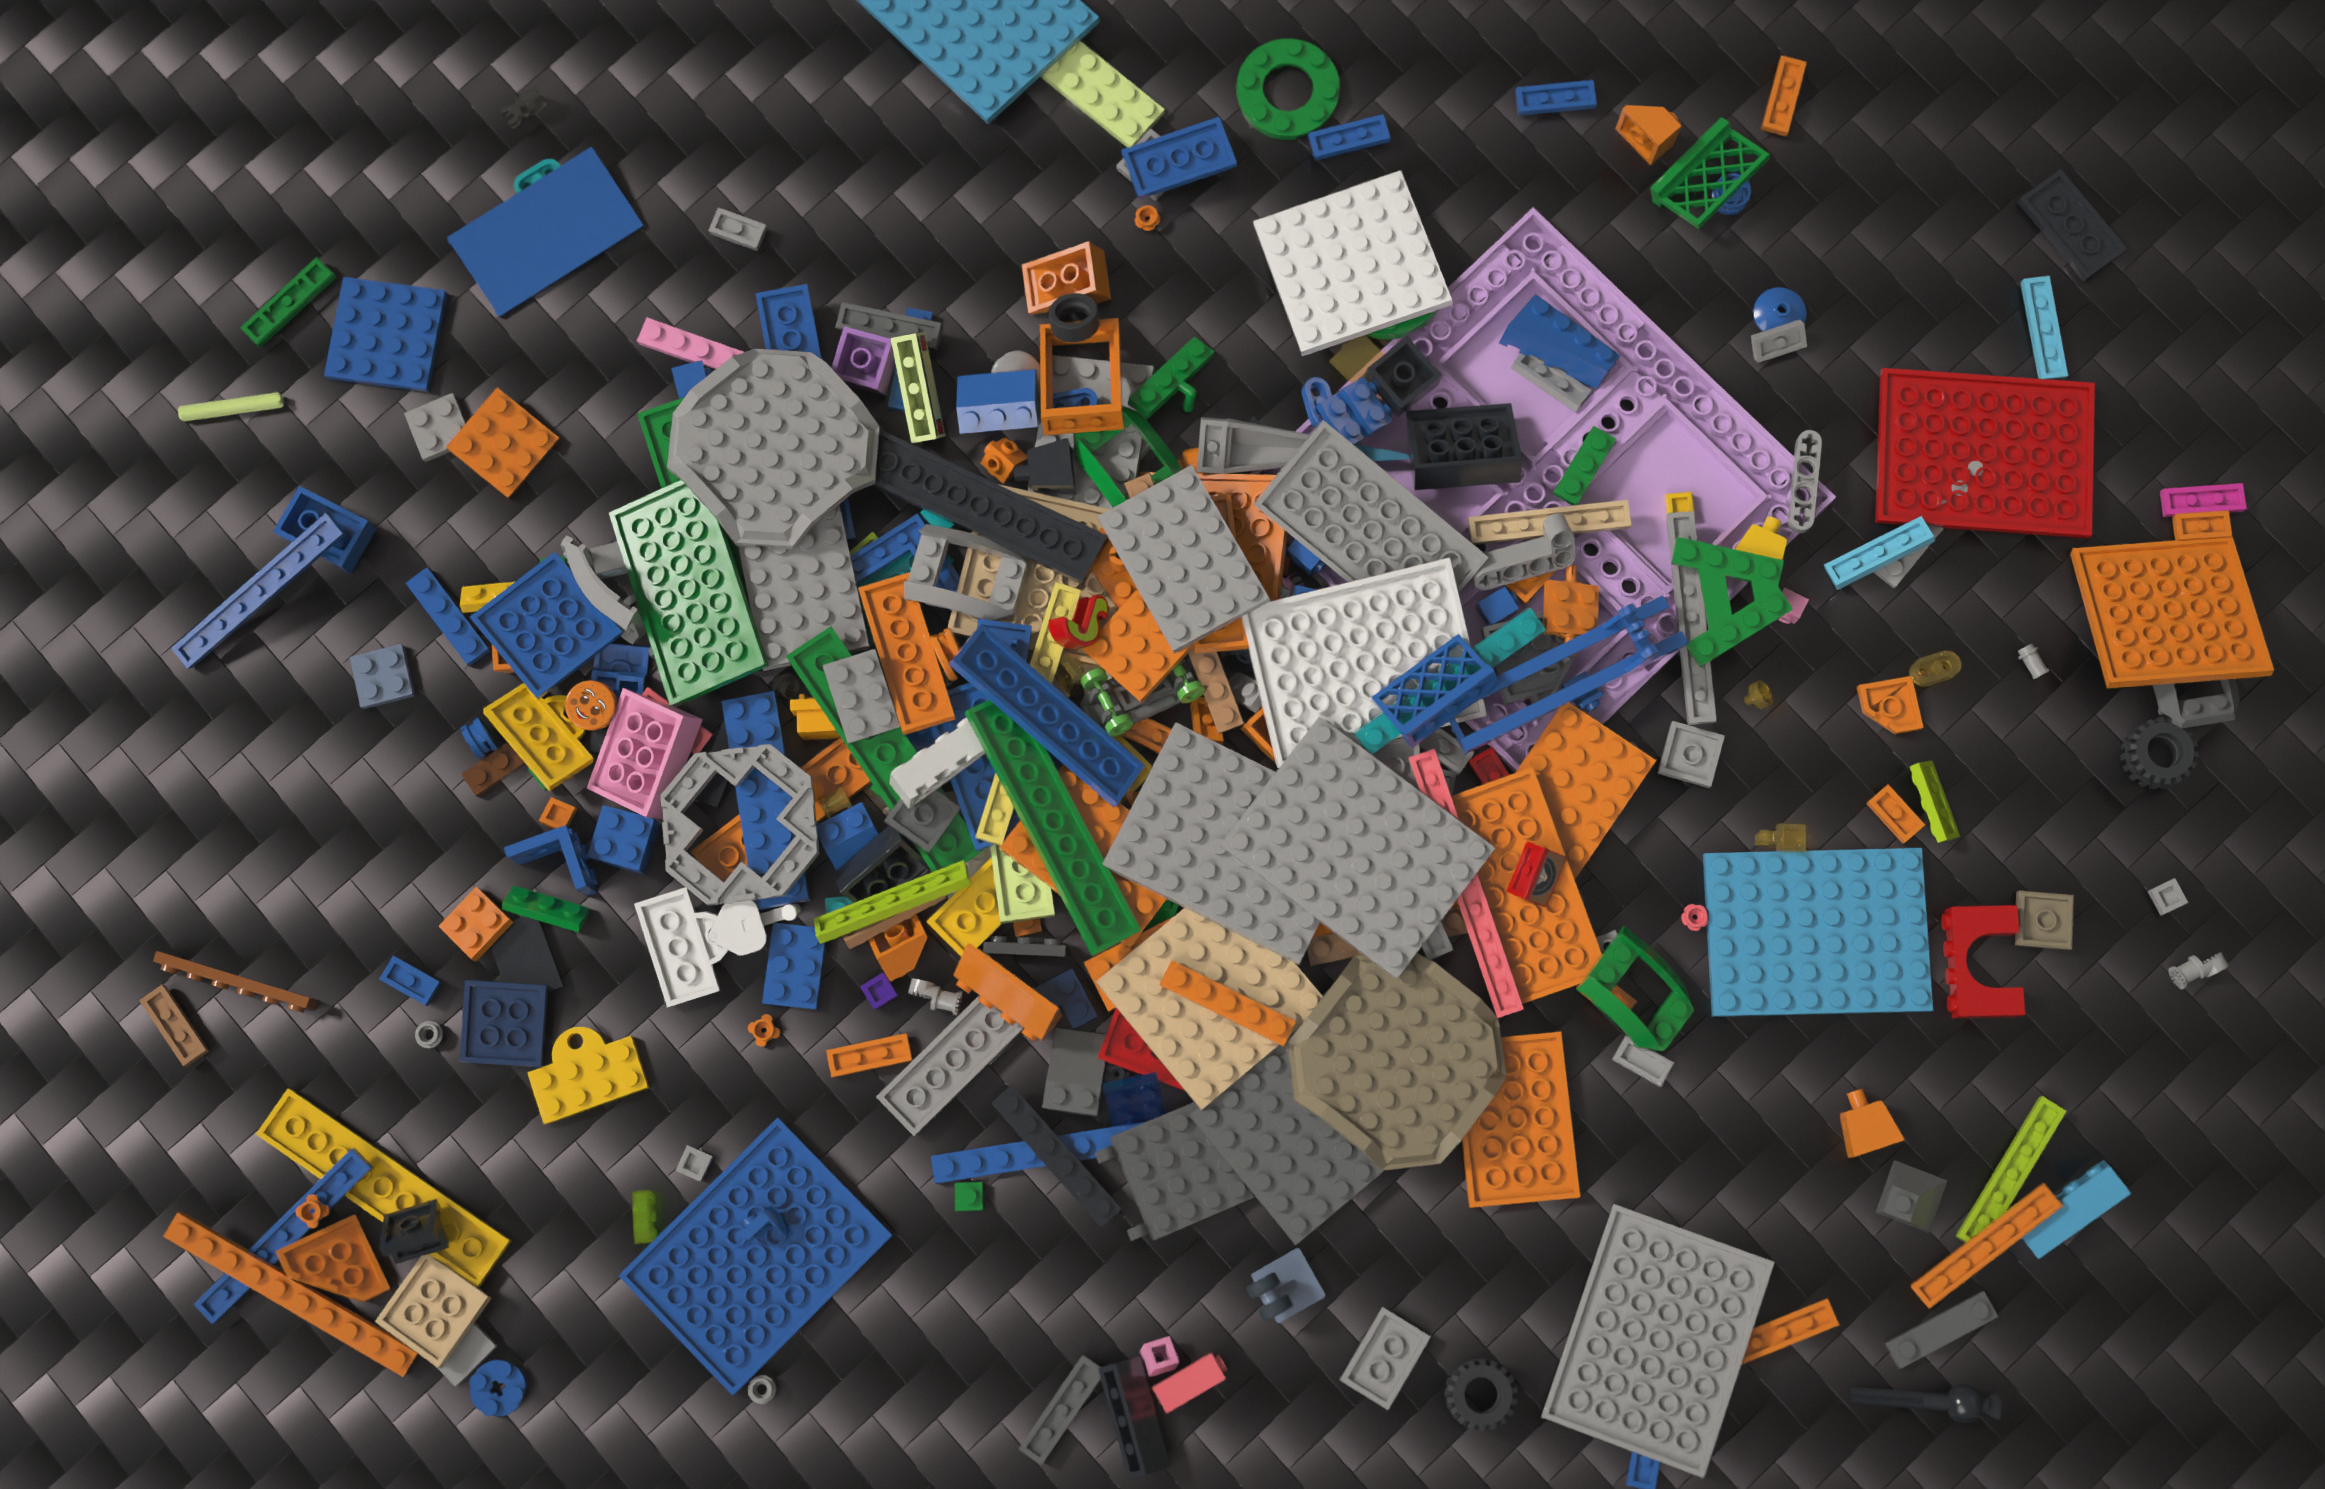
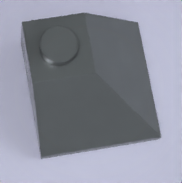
M1894 1160L1876 1213L1930 1233L1947 1180Z

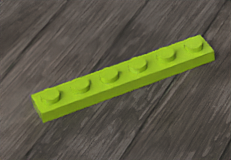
M962 860L814 918L816 938L822 944L971 885L968 866Z
M2043 1096L2038 1098L1955 1237L1966 1243L2007 1211L2065 1115L2066 1111Z

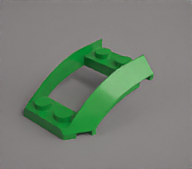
M1123 406L1124 429L1132 424L1164 466L1151 475L1154 484L1156 485L1183 470L1171 451L1139 412ZM1124 429L1073 433L1075 460L1093 480L1112 508L1130 499L1128 492L1125 495L1120 492L1106 471L1091 454Z
M1626 926L1621 928L1576 989L1578 992L1584 993L1594 1002L1595 1006L1611 1018L1632 1040L1636 1048L1664 1051L1694 1011L1685 984L1658 953ZM1637 956L1646 962L1672 990L1647 1026L1621 1000L1611 993Z

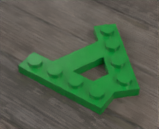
M1676 538L1670 564L1698 570L1709 629L1689 641L1686 645L1699 668L1793 610L1778 587L1784 560L1686 538ZM1725 577L1751 582L1754 602L1733 615Z

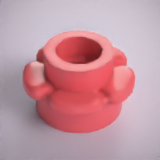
M1694 904L1685 907V912L1681 918L1683 924L1687 925L1690 930L1698 931L1701 927L1707 925L1708 916L1705 907ZM1693 915H1697V920L1693 919Z

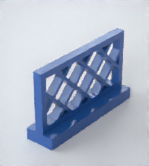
M1457 634L1371 698L1401 733L1406 743L1413 748L1497 687L1499 682L1489 664L1486 665L1465 640ZM1458 645L1462 647V658L1449 657V652ZM1433 663H1442L1440 674L1427 673V669ZM1447 664H1461L1459 674H1445ZM1466 664L1478 665L1480 667V670L1473 675H1464ZM1411 679H1420L1418 690L1405 689L1406 683ZM1425 680H1439L1437 690H1423ZM1444 680L1457 681V686L1454 689L1442 691ZM1389 695H1398L1396 706L1384 705L1382 700ZM1403 696H1417L1415 706H1402ZM1422 696L1435 697V702L1432 705L1420 707ZM1400 712L1413 713V718L1406 724L1402 725L1399 722Z

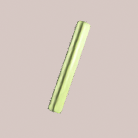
M276 392L184 405L178 408V414L182 421L275 409L283 407V397L280 393Z

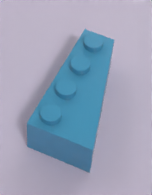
M2104 1160L2090 1168L2078 1180L2076 1179L2063 1188L2064 1191L2056 1196L2063 1206L2022 1237L2038 1259L2131 1194Z

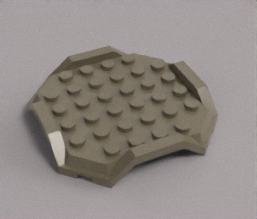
M1418 953L1414 955L1397 979H1394L1364 955L1354 956L1321 1001L1287 1042L1294 1102L1321 1118L1361 1150L1381 1171L1441 1164L1494 1098L1506 1078L1499 1020L1477 995L1438 964Z

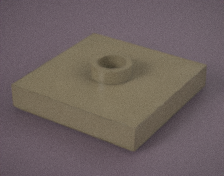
M2017 891L2016 905L2018 907L2019 933L2015 934V946L2072 950L2074 895Z

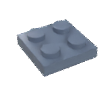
M398 644L350 657L359 703L362 709L415 696L404 645Z

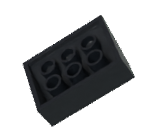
M1512 403L1406 411L1414 490L1521 482L1522 456Z

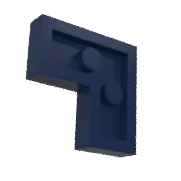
M1073 969L1033 989L1056 1007L1062 1006L1074 1030L1098 1017Z

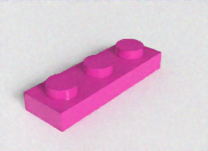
M2243 483L2166 488L2160 491L2163 517H2172L2175 514L2225 510H2229V513L2246 510Z

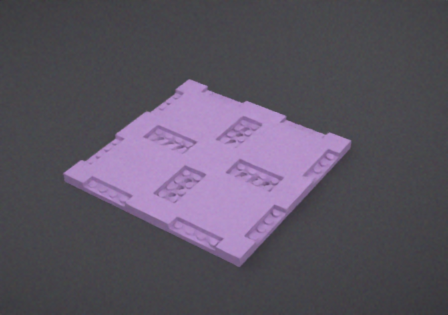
M1534 208L1524 215L1448 287L1453 305L1439 309L1425 327H1419L1408 333L1410 340L1442 377L1437 387L1407 411L1438 409L1433 405V400L1437 397L1446 399L1448 404L1446 408L1512 403L1522 456L1521 482L1414 490L1410 458L1373 461L1467 540L1470 541L1468 517L1572 506L1552 494L1581 447L1583 437L1588 435L1591 428L1595 426L1616 438L1577 505L1628 500L1632 526L1627 529L1573 534L1576 558L1571 565L1577 566V582L1599 586L1598 627L1616 616L1620 609L1631 603H1634L1637 608L1663 595L1669 608L1643 620L1645 624L1643 630L1648 629L1650 633L1648 640L1651 645L1678 633L1666 523L1665 494L1692 492L1697 541L1735 549L1751 525L1756 524L1762 527L1768 516L1782 522L1777 534L1787 539L1786 546L1800 534L1793 532L1788 526L1794 456ZM1535 294L1621 355L1610 374L1597 389L1579 381L1592 391L1576 412L1511 369L1513 362L1520 355V349L1509 344L1507 347L1499 344L1508 324ZM1405 337L1393 339L1337 393L1347 385L1365 377L1367 368ZM1377 393L1376 396L1381 402V404L1385 403V401ZM1625 399L1632 401L1634 409L1632 411H1624L1620 407V401ZM1391 409V419L1393 421L1384 430L1358 443L1360 445L1406 453L1410 456L1406 412L1398 417ZM1605 417H1610L1615 421L1616 425L1613 429H1606L1602 426L1601 420ZM1308 419L1295 432L1311 434L1315 427L1312 426ZM1802 464L1799 465V471L1803 475L1812 474ZM1282 468L1255 470L1251 474L1277 475ZM1819 480L1814 519L1836 498ZM1799 488L1796 491L1798 499L1802 501H1807L1811 497L1810 492L1805 488ZM1809 507L1800 508L1799 516L1794 519L1799 521V526L1807 522V520L1803 519V511L1805 508L1809 509ZM1288 533L1287 543L1290 546L1295 538ZM1533 539L1483 544L1485 547L1484 553ZM1594 544L1598 548V554L1588 556L1584 552V545ZM1606 562L1614 563L1617 567V572L1613 575L1606 574L1603 571V564ZM1328 565L1320 573L1315 571L1329 587L1347 583L1343 577ZM1566 568L1558 570L1549 580L1565 581ZM1725 577L1729 601L1749 582ZM1471 578L1458 593L1471 648L1483 640L1480 630L1482 627H1486L1475 609L1477 602L1506 587V585L1481 590L1476 587L1473 578ZM1627 580L1632 581L1636 585V591L1634 593L1624 592L1622 583ZM1544 586L1526 606L1519 601L1517 614L1506 621L1512 620L1527 608H1531L1535 614L1544 612ZM1626 629L1577 652L1557 692L1562 690V684L1583 671H1586L1588 676H1591L1634 655L1638 649ZM1680 649L1598 689V691L1602 690L1604 693L1603 698L1600 700L1601 705L1589 713L1586 709L1583 712L1604 724ZM1498 691L1483 698L1487 716L1465 722L1476 732L1532 705V703L1528 699L1505 705L1501 692ZM1558 709L1543 716L1541 720H1535L1488 743V745L1493 748L1498 758L1515 773Z

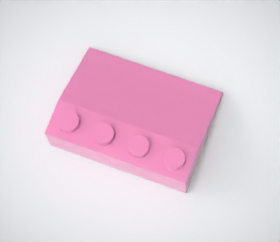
M623 688L587 789L645 817L663 819L660 795L686 765L702 719L681 709Z

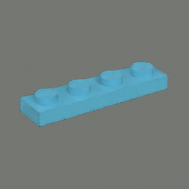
M2050 276L2023 279L2021 287L2038 379H2065L2068 376Z
M1922 516L1824 564V567L1838 590L1935 542L1934 535Z

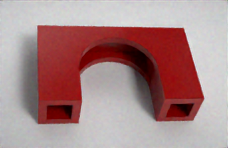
M2017 905L1965 906L1946 909L1945 914L1942 915L1941 923L1942 929L1946 930L1947 941H1944L1943 952L1944 956L1948 957L1949 968H1946L1945 980L1946 984L1950 985L1947 1008L1949 1012H1952V1019L2006 1018L2025 1015L2023 987H1986L1978 983L1971 976L1966 963L1967 951L1976 938L1982 936H2013L2019 933Z

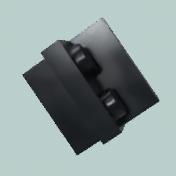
M437 1199L384 1215L379 1247L383 1256L391 1254L395 1264H399L449 1248L450 1241L440 1222L441 1206Z

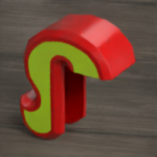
M1100 594L1093 595L1090 598L1082 597L1078 599L1072 621L1065 617L1049 620V631L1052 638L1060 646L1071 650L1094 645L1100 634L1099 621L1105 620L1108 617L1109 605L1107 600Z

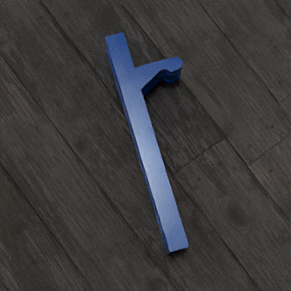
M1662 595L1637 608L1634 603H1631L1620 609L1616 616L1601 626L1498 675L1499 685L1479 700L1625 629L1638 649L1634 655L1466 737L1463 735L1454 717L1448 723L1452 727V732L1456 734V740L1464 755L1685 647L1688 641L1683 631L1651 645L1648 640L1650 636L1648 629L1643 630L1645 627L1643 620L1669 608L1664 596Z

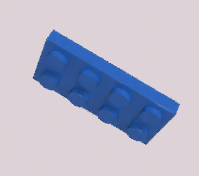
M1220 117L1121 150L1139 200L1237 167L1236 159Z

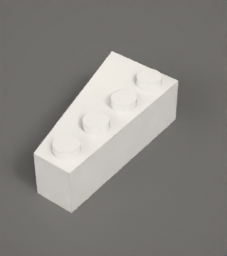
M967 717L957 725L958 728L950 734L949 732L944 733L936 739L934 745L928 749L920 750L913 756V759L905 764H901L891 772L890 785L909 809L986 754Z

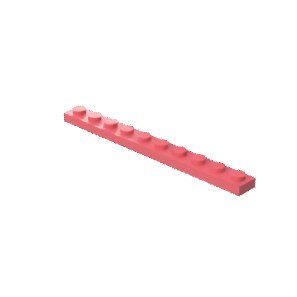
M1435 749L1409 757L1420 792L1459 820ZM1476 873L1457 898L1497 1018L1523 1010V1006L1478 874Z

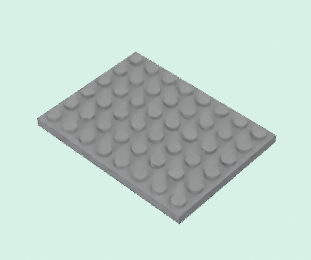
M1320 716L1220 844V847L1394 979L1399 977L1495 849V847Z
M1175 722L1102 865L1109 868L1110 871L1298 965L1320 923L1220 847V844L1276 772Z
M1613 1204L1541 1417L1704 1478L1774 1262Z

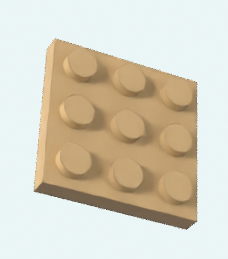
M428 1254L419 1258L375 1322L436 1367L442 1369L491 1297Z

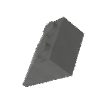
M1061 1028L1055 1029L1045 1085L1043 1109L1098 1117L1106 1065L1105 1061L1098 1059V1055L1106 1035Z

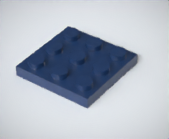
M465 980L460 1062L542 1067L544 1063L549 985Z

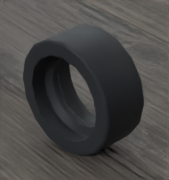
M1071 293L1058 297L1048 310L1051 331L1056 338L1064 342L1075 343L1087 340L1097 332L1100 326L1097 304L1093 298L1085 294ZM1073 312L1089 315L1079 323L1069 324L1060 321L1064 315Z

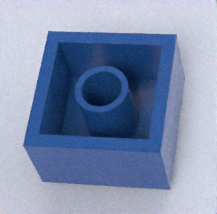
M603 805L587 857L595 862L645 875L660 823L654 818Z

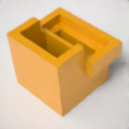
M799 694V699L790 700V710L794 716L797 715V733L803 740L840 738L814 697H806L805 694Z

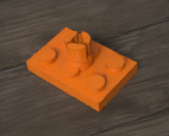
M1103 527L1100 528L1099 530H1097V531H1099V532H1101V533L1107 535L1106 532L1104 531ZM1109 539L1091 572L1116 609L1119 610L1138 589Z

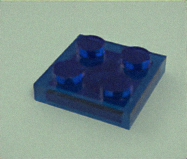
M1157 1072L1102 1083L1112 1127L1152 1120L1166 1114Z

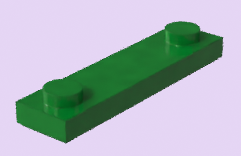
M316 257L240 328L261 348L337 277Z

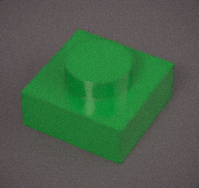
M983 1182L955 1183V1211L983 1210Z

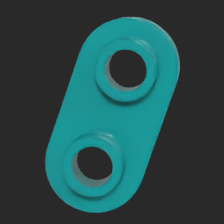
M545 159L518 175L514 181L516 193L543 178L549 172L559 168L560 164L553 159Z

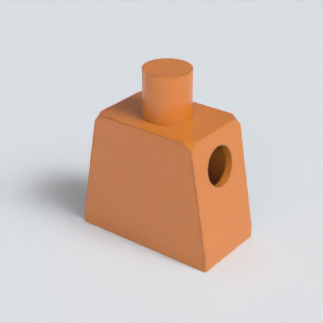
M1863 1088L1847 1093L1852 1110L1840 1113L1848 1158L1904 1140L1882 1100L1868 1104Z

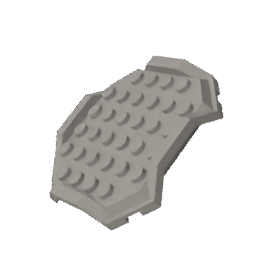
M752 349L732 356L688 392L674 411L667 467L671 473L684 482L718 520L736 546L757 547V545L773 546L775 549L794 550L810 528L852 493L876 483L880 428L857 395L825 361L813 353Z

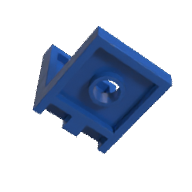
M567 825L504 847L507 858L519 865L563 850L575 889L586 896L597 893L595 885H598L599 882L595 871L589 869L587 860L590 859L587 857L588 849L585 844L581 845L578 833H574L571 828L568 829Z

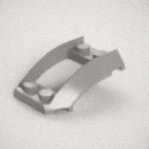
M928 524L919 530L921 538L908 581H904L905 600L924 602L927 605L946 608L992 621L1016 614L1029 568V563L1021 555L1008 550L988 538L964 531ZM949 543L1001 557L989 603L936 587Z
M566 536L560 545L564 551L563 556L568 560L567 564L570 566L580 589L600 612L615 622L623 633L621 637L634 644L646 634V629L638 609L634 606L631 608L624 603L620 596L610 590L597 577L593 560L587 547L584 544H578L573 538Z

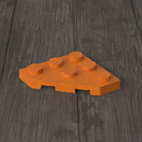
M355 1214L276 1251L287 1278L360 1302H366L390 1290Z

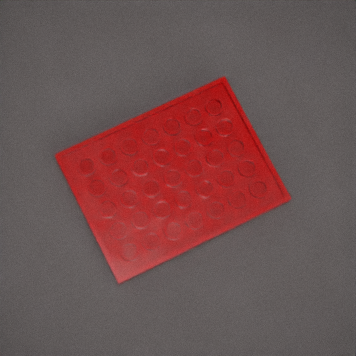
M1882 368L1880 371L1875 523L1904 525L1922 516L1927 525L1939 528L2090 538L2092 536L2095 383ZM1972 461H1979L1983 467L1979 468L1975 475L1972 476L1968 470V465ZM1967 484V493L1962 490L1952 491V485L1963 486Z

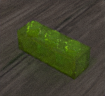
M652 1190L632 1191L634 1244L652 1243L657 1238V1229L654 1228L656 1211H653V1204L656 1202L655 1194H653Z

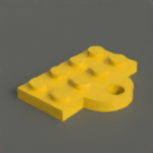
M523 683L485 707L483 714L548 791H551L593 763V757L579 742L586 730L574 725L563 714L566 711L565 702L567 696L555 695L546 699L541 697L537 700Z
M574 1027L563 1032L553 1046V1064L528 1072L537 1105L545 1125L650 1088L633 1036L606 1044L604 1038L598 1032L586 1027ZM575 1034H580L583 1038V1044L578 1049H572L569 1044L570 1038Z

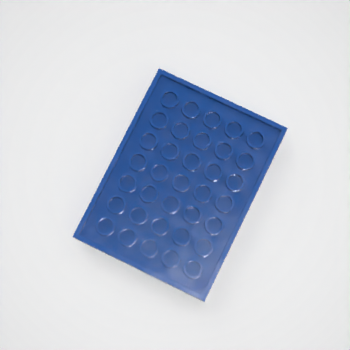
M777 1118L619 1277L733 1396L835 1295L893 1234ZM772 1205L780 1214L788 1235L785 1237L770 1223L753 1241H748L741 1233L746 1228L743 1223L752 1214L756 1213L759 1215L763 1210Z

